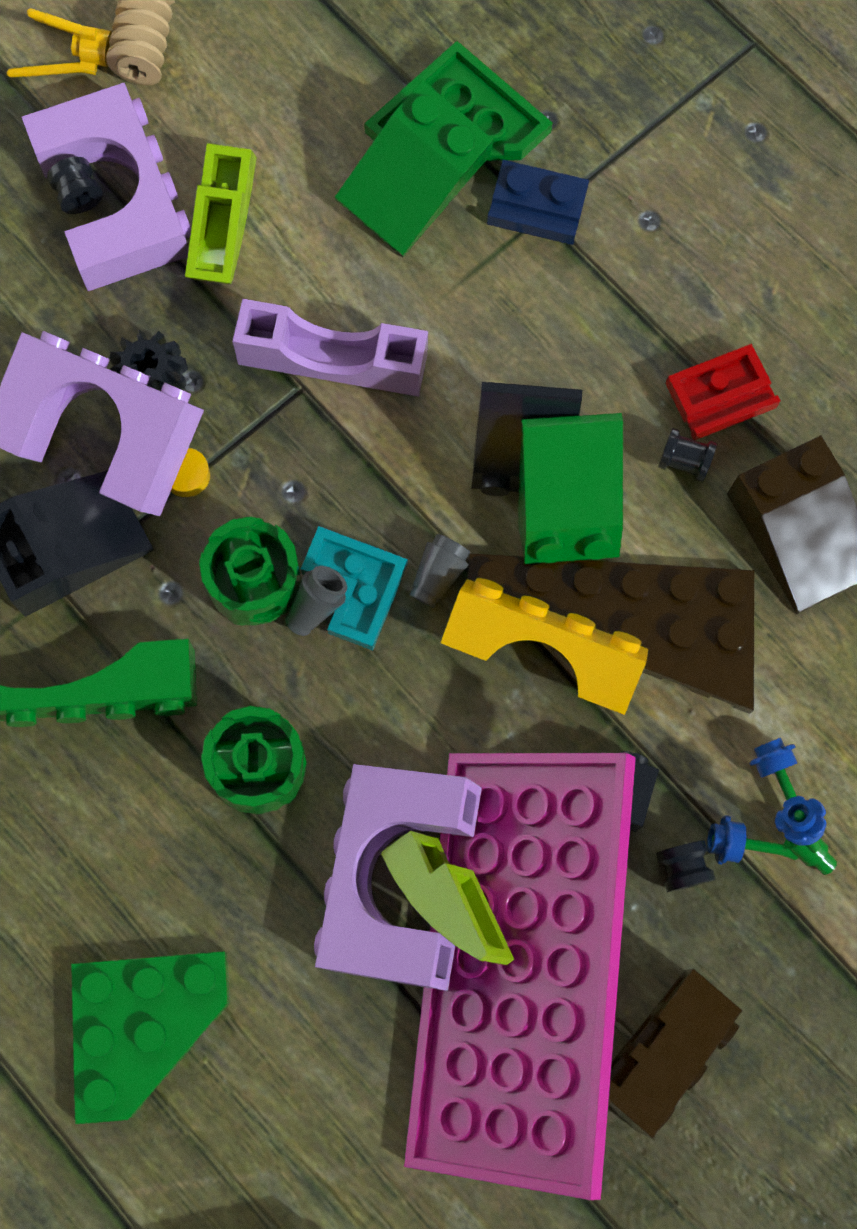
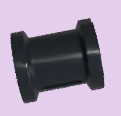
M672 428L658 468L665 470L668 466L695 475L696 481L703 483L711 465L717 443L709 441L707 444L683 437L678 429Z

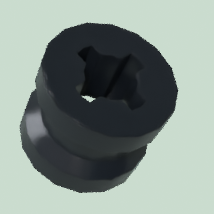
M74 156L60 160L50 168L47 174L51 188L59 192L57 197L58 203L62 211L67 214H79L91 210L103 197L99 183L91 179L93 171L88 160L84 157Z
M705 840L679 845L656 853L658 863L665 867L668 876L664 882L667 893L716 880L714 871L706 866L704 855L707 852Z

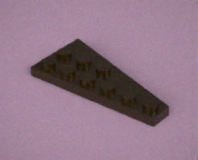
M469 554L467 579L474 582L477 578L493 581L503 587V593L521 599L522 596L537 598L549 605V611L565 617L569 613L584 616L595 623L594 628L611 635L615 631L633 635L642 642V647L648 649L647 661L642 673L660 680L664 678L692 689V692L704 697H714L734 705L735 709L750 714L754 711L755 570L590 560L524 564L523 556Z

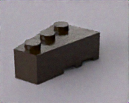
M694 968L684 970L612 1060L608 1106L637 1132L653 1139L669 1120L685 1092L692 1089L704 1075L708 1067L705 1064L715 1049L721 1050L734 1037L739 1029V1025L735 1020L742 1012V1009Z

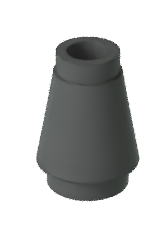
M436 534L432 543H426L413 588L409 595L419 602L435 608L437 602L441 600L469 565L466 559L470 551L459 543L443 535Z
M317 566L314 570L306 572L303 575L289 613L285 618L288 628L297 635H309L313 629L345 602V593L347 591L345 579L337 571L327 566Z

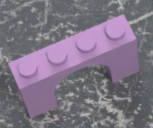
M125 82L22 116L45 178H47L48 171L54 164L74 156L84 157L89 163L99 161L118 163L129 168L139 177L135 195L123 209L108 217L64 231L87 291L188 257L189 249L186 239L191 236L189 221L184 210L175 212L171 202L178 199L174 183L169 172L160 174L156 164L163 161L159 145L154 134L145 136L142 126L149 124L140 98L131 100Z
M45 331L42 332L40 339L22 332L0 385V448L18 457L42 462L58 420L67 405L76 397L88 391L105 390L119 410L121 437L99 493L140 512L160 516L204 410L188 403L191 396L188 392L167 383L163 384L161 391L147 386L150 376L125 365H123L119 374L107 369L110 359L82 348L80 356H77L67 351L70 342Z
M353 764L351 778L347 780L343 791L345 811L342 827L337 830L334 838L336 858L333 874L328 879L324 890L326 911L323 927L318 930L314 942V952L317 956L315 967L334 972L448 991L455 945L440 933L398 927L390 924L381 915L374 902L371 888L372 873L375 863L381 854L380 852L394 839L409 831H430L474 837L482 787L466 777Z

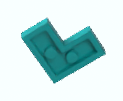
M318 526L301 566V573L304 575L306 572L314 570L317 566H327L337 571L347 584L345 602L335 610L327 629L328 634L373 651L408 565V559Z

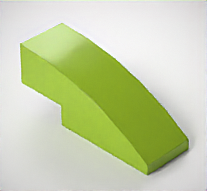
M207 143L201 185H197L185 273L186 278L232 284L242 244L257 159L251 149Z
M409 831L380 852L393 879L410 904L432 928L448 941L480 961L508 965L514 960L474 871L451 865L438 838Z

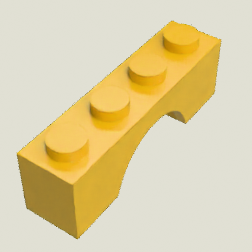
M477 578L475 582L469 579L466 580L458 593L441 644L487 661L498 649L512 642L532 640L545 643L562 653L571 664L577 678L579 698L625 715L647 661L648 649L641 646L642 642L638 638L621 631H615L613 635L594 628L595 623L578 614L569 613L567 617L549 611L547 603L531 596H522L521 599L503 593V587L493 581L483 578Z

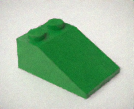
M422 79L392 114L334 198L393 250L404 257L489 158L493 139Z
M622 413L522 420L518 526L524 564L589 559L600 560L620 557L623 531Z

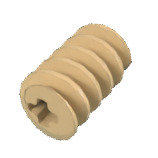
M174 0L118 1L115 9L116 17L112 25L113 32L109 40L110 48L106 56L107 64L114 74L132 84L152 86L159 83L162 76L159 68L164 64L163 53L167 48L166 37L170 32L168 23L173 15L170 6L175 3Z

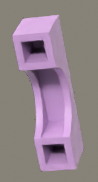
M242 299L232 342L238 365L419 397L427 359L428 331L384 323L366 332L334 331L307 322L287 306Z

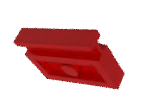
M752 343L668 376L665 382L684 423L687 422L692 432L691 437L693 440H698L776 409L781 402L778 395L775 396L770 387L771 381Z

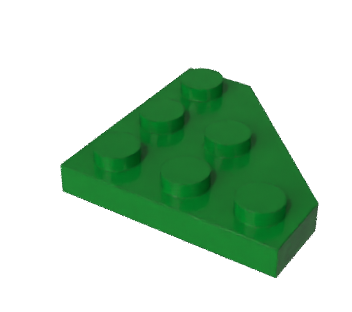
M458 41L452 44L364 123L365 134L374 141L392 114L423 79L493 139L491 153L487 160H522L551 133L553 122Z
M227 952L71 964L75 1124L129 1120L137 1113L146 1099L164 1078L173 1071L195 1045L194 1043L230 1004Z

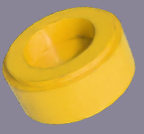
M188 448L170 492L180 497H192L198 495L207 487L210 481V469L202 453Z

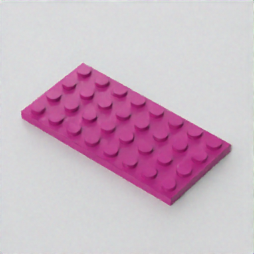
M449 753L447 775L466 777L482 787L474 837L441 833L440 844L451 865L474 871L514 960L508 965L480 961L455 946L448 991L424 987L404 1167L586 1200H601L636 757L627 753ZM430 926V932L439 933Z

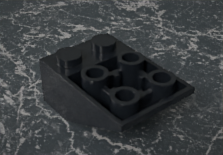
M108 470L13 496L0 503V581L12 604L25 617L154 551L133 509L99 493Z

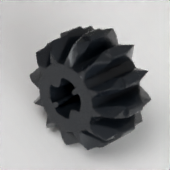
M140 329L136 336L138 341L132 343L128 339L121 337L120 345L123 351L110 352L109 359L113 365L110 370L120 374L123 365L150 376L147 386L161 391L164 383L178 389H185L187 382L182 374L188 370L186 358L180 356L181 349L178 343L175 341L166 343L164 334L159 330L150 340L147 339L145 332Z

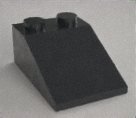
M482 382L475 434L471 489H481L483 494L489 496H505L509 492H519L522 420L579 416L583 390Z

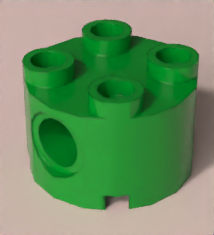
M251 516L232 519L215 529L208 538L209 543L206 545L204 553L203 551L201 553L199 566L203 585L218 612L226 616L233 624L240 626L271 623L287 613L291 608L301 583L296 549L287 533L277 525L273 526L270 523L264 522L261 518Z
M256 706L232 710L223 716L221 721L215 725L214 729L211 728L205 737L201 756L205 778L222 801L240 812L252 814L275 811L285 804L292 802L304 782L307 765L300 736L292 724L274 710Z

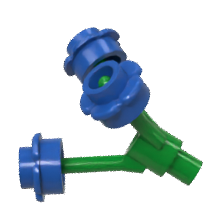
M778 738L754 748L757 758L749 762L750 766H756L761 778L775 773L787 800L783 804V810L778 811L775 817L776 828L779 832L784 833L785 842L779 844L746 838L745 824L731 821V817L725 815L722 817L720 824H711L707 837L708 853L715 854V860L718 864L722 865L727 861L739 863L746 849L781 855L793 860L799 858L806 866H814L823 875L831 873L836 868L837 861L828 853V845L821 839L827 824L824 819L826 814L824 806L814 798L805 800L804 797L797 796L785 768L798 763L792 749L796 748L795 744L785 746L782 739Z

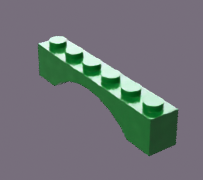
M189 639L139 642L123 657L99 672L68 684L45 688H11L0 685V721H6V725L10 727H28L36 725L37 718L56 717V722L80 723L86 721V715L105 713L107 719L113 720L134 718L136 716L135 711L155 709V714L159 716L184 714L185 707L197 706L195 649Z

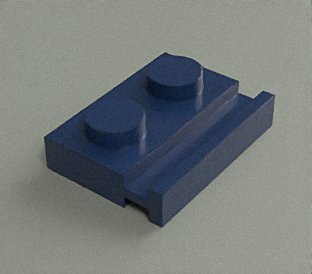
M503 159L487 216V225L573 245L589 180Z

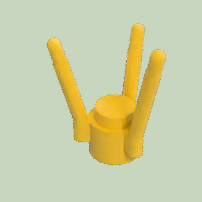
M29 8L27 15L33 18V20L73 34L71 51L73 56L80 58V62L10 68L6 74L11 78L68 73L96 75L97 65L109 67L106 56L110 48L109 40L112 31L83 26Z

